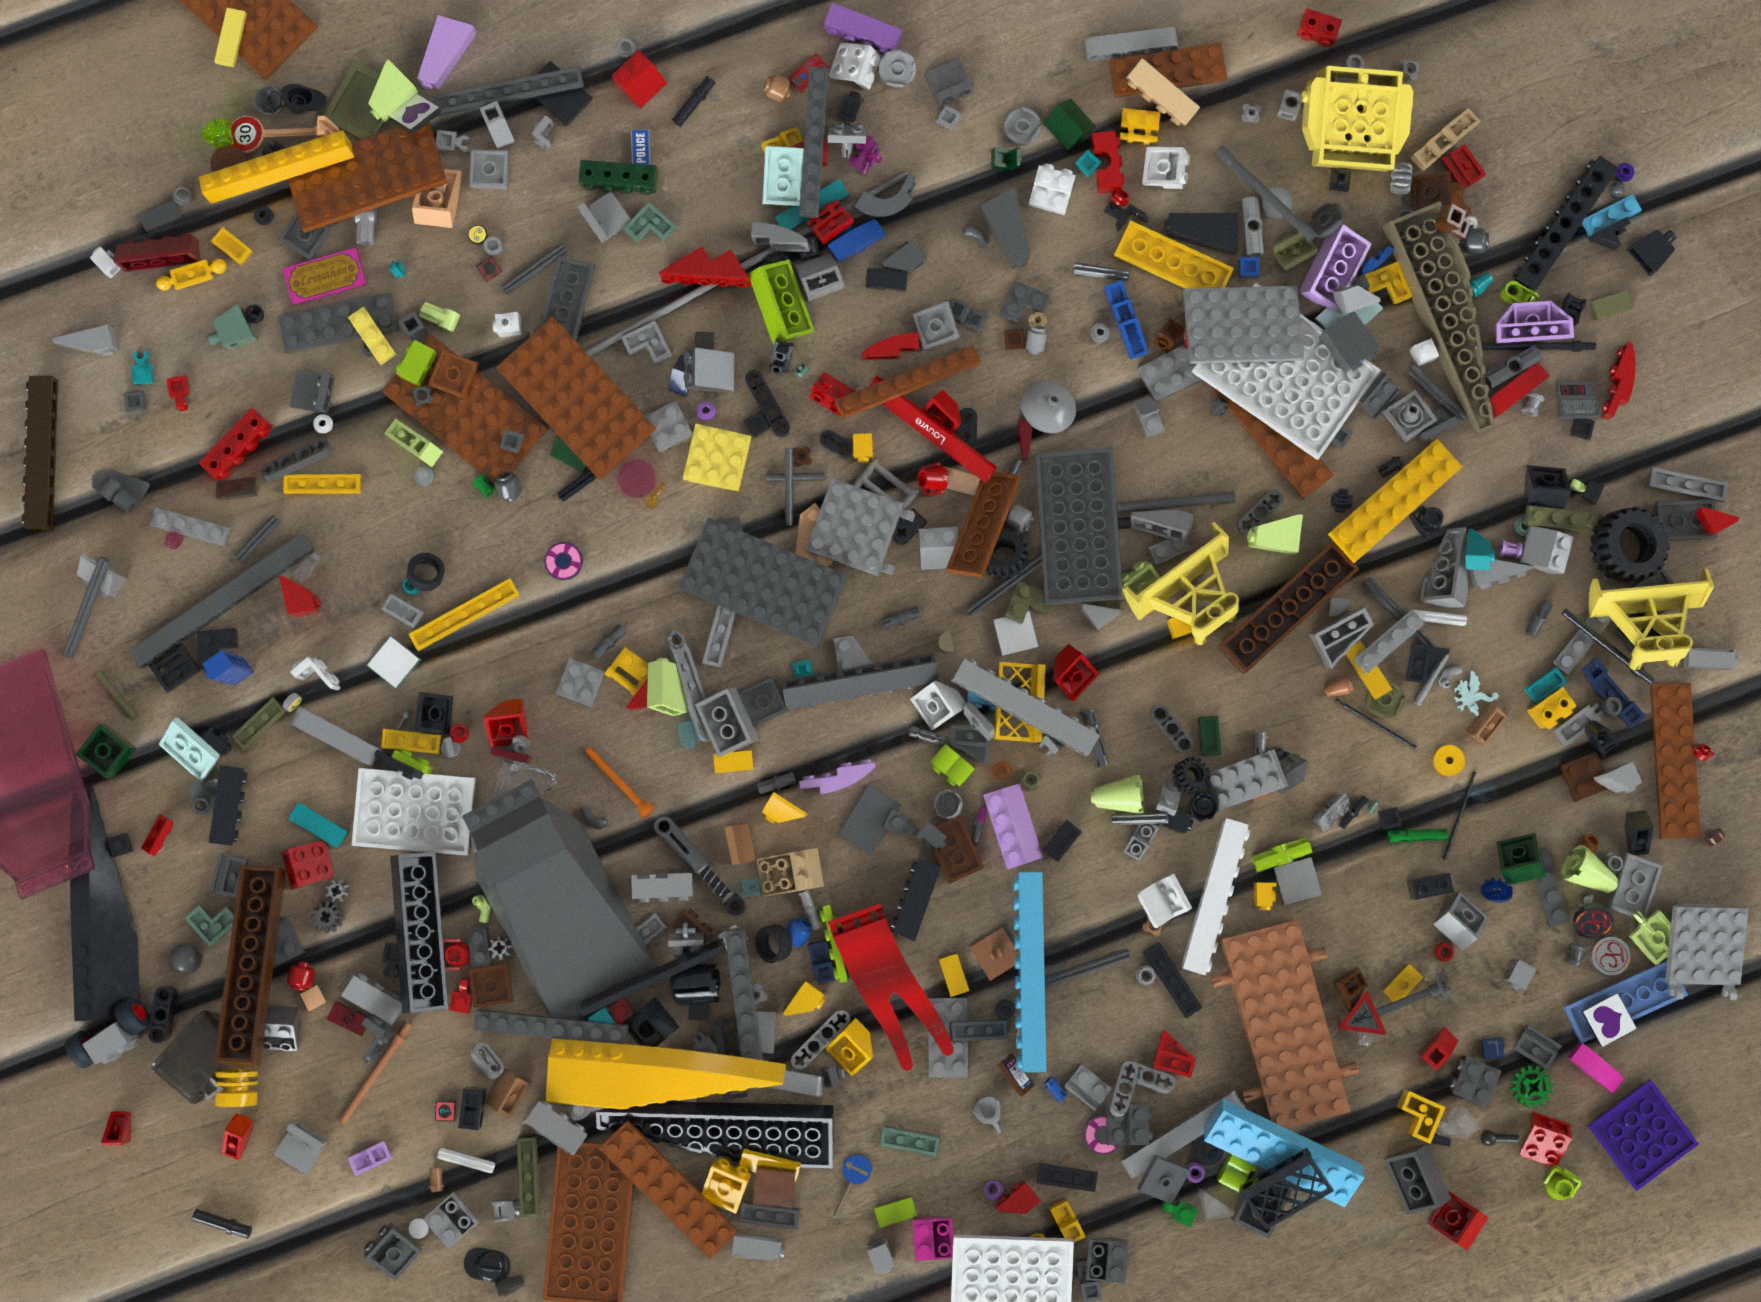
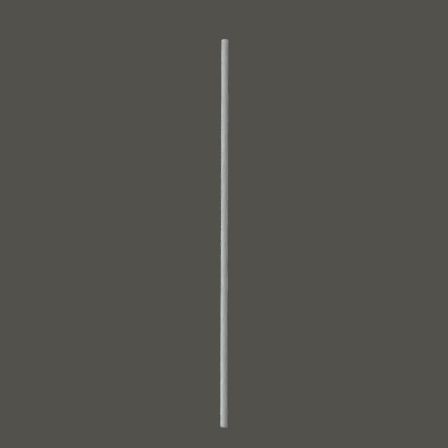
M907 171L872 189L868 193L876 197L901 183L908 175ZM858 198L844 205L843 208L847 212L854 209L852 207ZM816 224L810 228L807 226L796 233L804 237L813 232L812 227ZM771 247L742 262L741 266L746 270L776 252H772ZM701 285L587 349L585 352L590 357L621 340L622 336L657 320L717 285Z

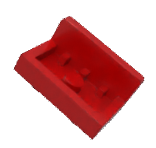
M823 372L814 384L809 398L841 416L835 400L856 391Z

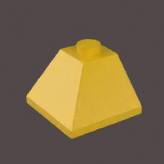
M774 792L762 811L765 814L764 819L772 824L775 821L782 823L805 818L808 815Z
M856 1018L824 1048L851 1076L873 1058L870 1032Z

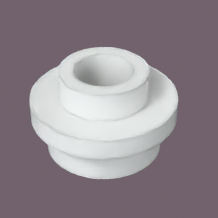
M321 414L314 419L313 426L317 432L325 434L331 431L333 421L328 415ZM325 421V426L320 427V422Z

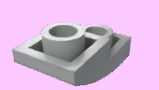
M1138 824L1123 852L1140 862L1160 826L1157 824Z

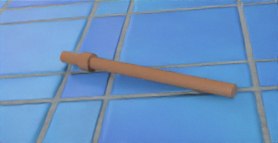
M406 1021L399 1033H395L391 1039L392 1043L339 1120L346 1123L398 1046H402L406 1040L405 1036L413 1024Z

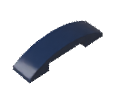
M1596 657L1581 669L1584 677L1602 701L1609 697H1616L1620 700L1622 711L1616 716L1630 729L1646 716L1636 703L1630 701L1607 674L1608 670Z

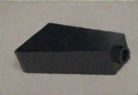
M1169 213L1167 219H1164V231H1167V237L1229 255H1236L1238 252V213Z

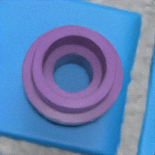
M702 402L697 407V415L701 420H711L716 414L715 406L711 402ZM704 408L710 409L707 414H704L702 411Z
M1193 1162L1187 1166L1190 1169L1187 1176L1189 1181L1197 1183L1204 1178L1205 1170L1201 1164ZM1193 1169L1198 1170V1174L1196 1176H1193L1191 1174V1171Z
M996 1180L989 1181L984 1187V1194L989 1200H998L1003 1195V1186ZM993 1188H997V1192L995 1194L991 1193V1190Z

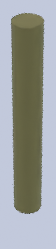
M102 671L95 674L97 679L131 720L137 716L135 711Z

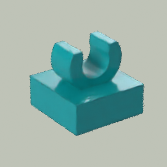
M810 659L791 663L795 678L814 674Z

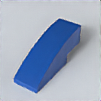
M874 219L828 244V249L837 263L840 264L853 254L854 256L886 234L877 220Z

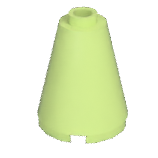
M1133 775L1094 788V792H1091L1092 804H1095L1098 808L1144 813V806L1141 804L1144 800L1141 775Z
M1584 845L1575 847L1573 849L1575 853L1572 856L1567 855L1561 868L1564 880L1604 893L1613 892L1617 888V877Z

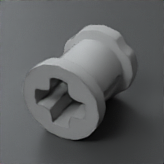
M1529 392L1527 395L1529 398L1521 411L1529 416L1537 417V411L1545 398L1537 393Z

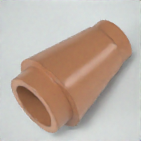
M1342 676L1323 687L1327 698L1350 694V691L1354 690L1349 676Z

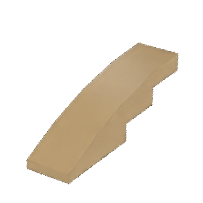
M1467 108L1429 140L1426 145L1413 154L1411 159L1422 171H1425L1481 121Z

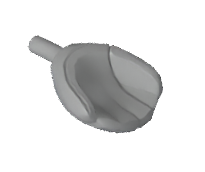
M994 1096L981 1097L972 1106L973 1114L980 1122L993 1124L997 1134H1000L1002 1131L997 1123L1001 1115L999 1099Z

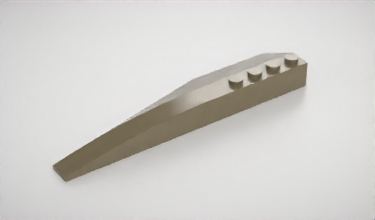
M1439 201L1392 220L1382 226L1390 247L1394 249L1393 255L1396 262L1398 261L1413 295L1411 298L1429 339L1432 338L1439 354L1437 358L1475 433L1479 434L1495 427L1491 402H1489L1488 398L1489 388L1486 385V370L1482 361L1483 351L1479 326L1476 323L1475 317L1477 315L1476 308L1473 305L1472 299L1474 295L1473 289L1470 286V271L1455 236L1448 232H1440L1435 228L1439 210L1442 206Z

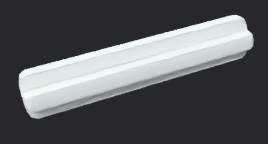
M1413 610L1423 622L1465 626L1467 623L1466 615Z
M440 1148L437 1158L487 1173H492L495 1168V1163L445 1148Z

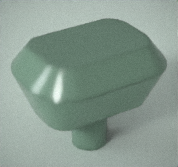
M799 364L794 374L802 378L809 368L804 364Z
M1372 800L1370 803L1367 802L1365 804L1368 806L1366 809L1368 813H1375L1379 806L1378 801Z

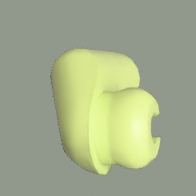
M476 895L473 897L472 903L481 911L479 922L488 923L491 905L486 897Z

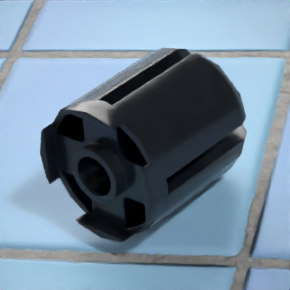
M717 963L695 965L671 976L670 988L673 989L671 997L674 1002L680 1006L720 1002L721 997H717V991L719 986H721L719 969H715Z

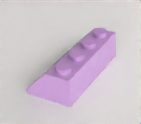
M1342 224L1334 234L1325 237L1298 293L1313 303L1338 311L1333 291L1339 290V286L1350 283L1352 285L1371 243Z
M1020 784L984 794L983 798L1006 869L1043 858Z

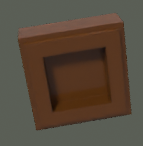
M1023 329L1004 330L1005 350L1025 349Z

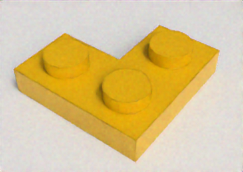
M1398 261L1365 275L1370 286L1367 291L1374 293L1387 288L1393 304L1413 296Z

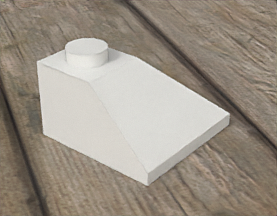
M938 681L932 682L910 699L931 731L961 712L966 704L958 690Z

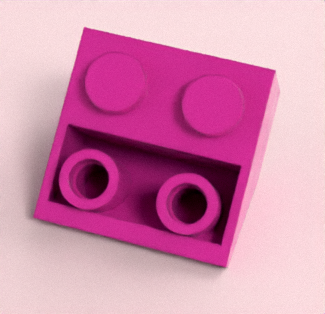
M939 1216L913 1217L915 1261L953 1259L952 1218Z

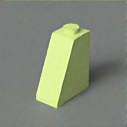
M389 59L384 64L368 103L372 108L370 111L377 120L381 118L384 122L390 119L389 115L418 92L416 87Z
M1298 514L1250 528L1247 534L1248 547L1285 554L1298 553L1303 515Z
M657 658L656 661L649 662L647 707L671 716L687 713V705L676 664L669 662L666 658Z

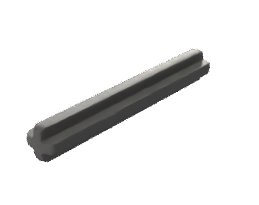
M559 244L501 286L503 291L507 295L555 262L558 256L562 257L565 255L567 250L564 245Z
M1414 364L1407 369V373L1451 415L1456 416L1459 422H1462L1467 417V414Z

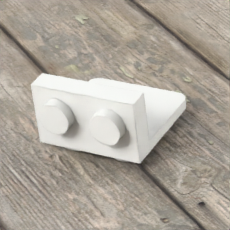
M841 43L835 55L829 77L836 80L854 81L863 90H870L881 55L870 45Z
M307 657L303 661L299 660L292 666L294 669L290 671L295 678L305 680L315 671L329 688L334 690L341 688L338 685L340 683L338 678L325 670L328 667L320 659Z
M1175 874L1158 880L1137 894L1150 922L1155 928L1163 925L1173 917L1192 909Z

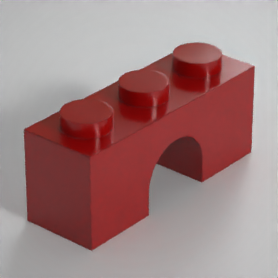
M1115 131L1092 133L1093 155L1104 157L1109 162L1108 168L1097 170L1098 194L1110 193L1121 189L1122 185H1125L1124 173L1120 171L1123 163L1122 156L1118 155L1117 149L1120 148L1119 136L1116 137Z

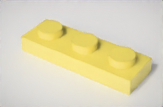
M364 307L348 317L380 365L397 355Z

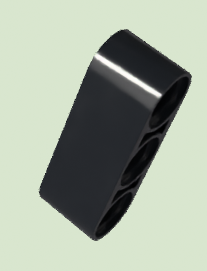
M173 986L159 987L154 993L148 1038L153 1043H162L171 1037L177 1001V990ZM164 990H167L169 992V998L167 1000H165L162 996ZM161 1009L166 1012L165 1019L160 1018L159 1013ZM158 1029H161L163 1032L161 1039L156 1035Z

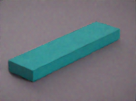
M840 179L820 190L819 211L828 202L831 203L836 199L839 203L850 197ZM793 206L776 216L775 220L779 226L794 230L804 224L809 218L799 217L800 206Z

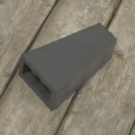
M1011 188L980 205L979 211L1010 266L1014 269L1015 267L1022 268L1028 264L1030 252L1014 188Z

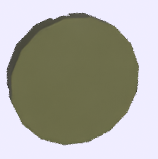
M1389 680L1387 681L1392 688L1390 692L1376 700L1369 690H1367L1365 696L1366 707L1370 713L1383 719L1399 714L1405 702L1401 687Z

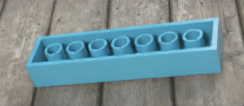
M1223 1098L1204 1127L1205 1142L1265 1170L1308 1148L1311 1157L1334 1189V1192L1324 1198L1343 1207L1347 1205L1365 1178L1362 1164ZM1309 1164L1303 1168L1302 1174L1313 1176L1314 1169ZM1288 1176L1286 1180L1297 1185L1298 1177ZM1301 1178L1299 1186L1310 1189L1312 1181ZM1315 1181L1313 1190L1321 1192L1327 1189L1323 1183Z

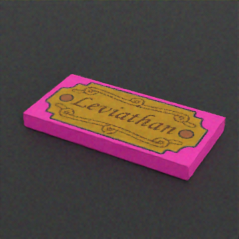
M357 248L282 268L293 305L367 285Z

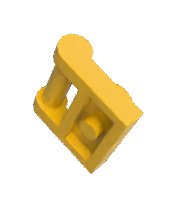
M625 647L604 675L608 678L612 677L628 689L632 696H635L648 678V663ZM621 667L640 682L635 686L616 672V669Z

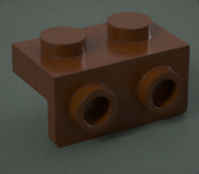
M684 908L669 925L676 932V929L683 928V923L688 922V928H696V932L705 933L704 945L714 935L711 933L713 929L706 922L702 924L697 919L699 917L698 914L691 908L689 910Z

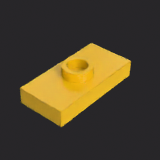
M1408 963L1381 992L1392 1002L1406 997L1424 977Z

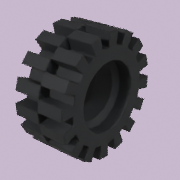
M1190 756L1174 766L1175 769L1172 773L1176 775L1173 776V780H1177L1175 785H1180L1178 788L1180 791L1184 789V793L1194 794L1204 789L1210 782L1208 779L1210 774H1207L1210 770L1209 768L1205 769L1204 766L1207 765L1205 762L1201 764L1202 759L1198 758L1196 760V757ZM1187 769L1194 773L1195 782L1189 778Z

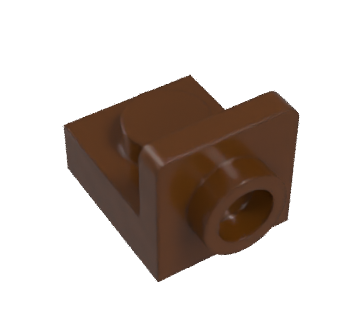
M1170 318L1159 331L1153 343L1168 353L1183 334L1185 328Z

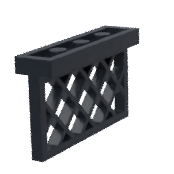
M1308 1148L1301 1150L1240 1185L1239 1195L1243 1200H1246L1266 1230L1334 1192L1333 1187L1311 1157ZM1310 1164L1314 1169V1175L1302 1174L1303 1168ZM1288 1176L1298 1177L1297 1185L1285 1184L1286 1178ZM1301 1178L1312 1181L1310 1189L1299 1187ZM1315 1181L1323 1183L1327 1189L1321 1192L1313 1190ZM1273 1185L1281 1187L1280 1195L1268 1193L1269 1187ZM1283 1189L1295 1190L1294 1199L1283 1197ZM1297 1192L1309 1193V1198L1306 1201L1296 1200ZM1255 1195L1263 1196V1205L1255 1204L1251 1198ZM1267 1197L1278 1200L1277 1208L1265 1206ZM1281 1201L1292 1203V1208L1288 1211L1279 1209ZM1264 1210L1276 1213L1275 1218L1267 1222L1263 1216Z

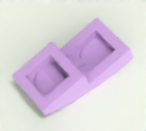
M382 1141L347 1159L354 1175L357 1176L391 1160L392 1157L385 1142Z

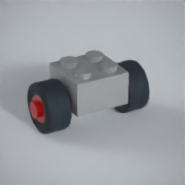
M129 997L119 1003L114 1009L118 1022L113 1023L93 1038L85 1031H78L65 1041V1048L71 1060L81 1068H88L93 1063L98 1064L102 1062L106 1064L110 1061L113 1062L122 1056L121 1053L124 1051H129L138 1045L137 1041L143 1038L140 1032L150 1024L148 1013L142 1004L135 998Z

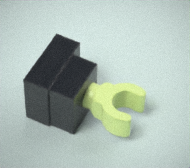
M1573 479L1570 483L1571 490L1583 492L1581 498L1593 505L1598 502L1605 487L1591 480L1587 486L1576 479Z

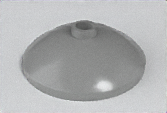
M1036 381L1026 388L1021 397V410L1025 419L1039 431L1059 433L1066 430L1075 419L1076 404L1072 395L1065 387L1054 381Z

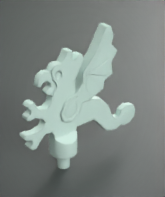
M1470 671L1468 685L1470 690L1467 688V681L1463 683L1461 680L1460 685L1454 689L1455 693L1457 690L1459 691L1458 694H1461V698L1454 697V699L1456 700L1455 703L1458 701L1462 702V705L1457 707L1461 709L1460 711H1463L1464 706L1467 705L1471 713L1474 712L1478 716L1477 710L1479 708L1476 701L1481 699L1486 702H1492L1498 699L1499 695L1495 692L1490 698L1482 692L1476 693L1481 683L1478 681L1479 677L1475 675V672Z

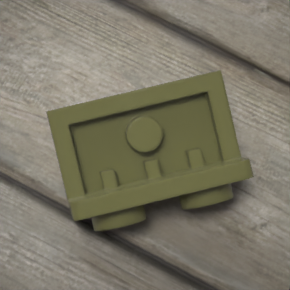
M1297 230L1272 245L1273 257L1285 271L1318 253V248L1312 241L1308 242Z

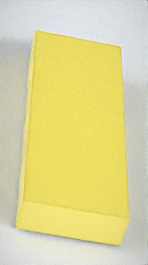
M231 8L226 9L214 60L216 64L235 67L247 16L245 11Z

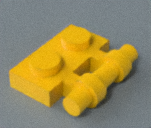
M1123 108L1120 129H1128V132H1120L1119 139L1125 140L1127 143L1135 141L1144 142V145H1149L1150 143L1157 144L1158 136H1151V132L1158 133L1160 112ZM1134 130L1145 131L1144 135L1134 134Z

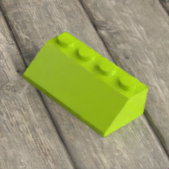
M790 260L760 266L748 273L773 346L776 338L783 342H788L815 332Z

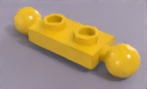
M205 259L169 270L171 277L164 275L158 277L156 285L160 290L167 291L174 284V288L179 290L213 279L212 272L222 274L225 272L227 265L222 259H215L209 265Z

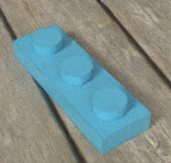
M1632 194L1586 217L1582 225L1589 237H1591L1594 233L1625 217L1630 218L1642 210Z

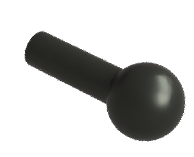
M1486 1130L1481 1134V1142L1486 1146H1492L1496 1142L1519 1143V1135L1495 1134L1493 1131Z

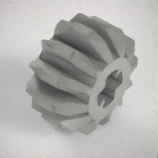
M1406 162L1395 163L1390 178L1391 193L1396 195L1409 193L1412 180L1411 164Z

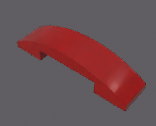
M1539 362L1531 366L1489 399L1493 419L1550 377Z

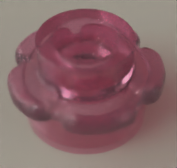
M170 532L165 536L164 545L174 550L182 544L183 539L179 532Z

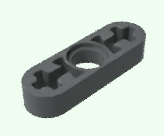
M1276 490L1268 492L1238 521V531L1243 535L1248 534L1250 530L1242 528V521L1246 523L1251 517L1255 521L1249 525V528L1259 526L1282 504V494ZM1270 495L1272 497L1276 495L1278 503L1274 502L1268 508L1265 504L1271 500ZM1258 507L1265 510V516L1262 518L1255 515V509Z

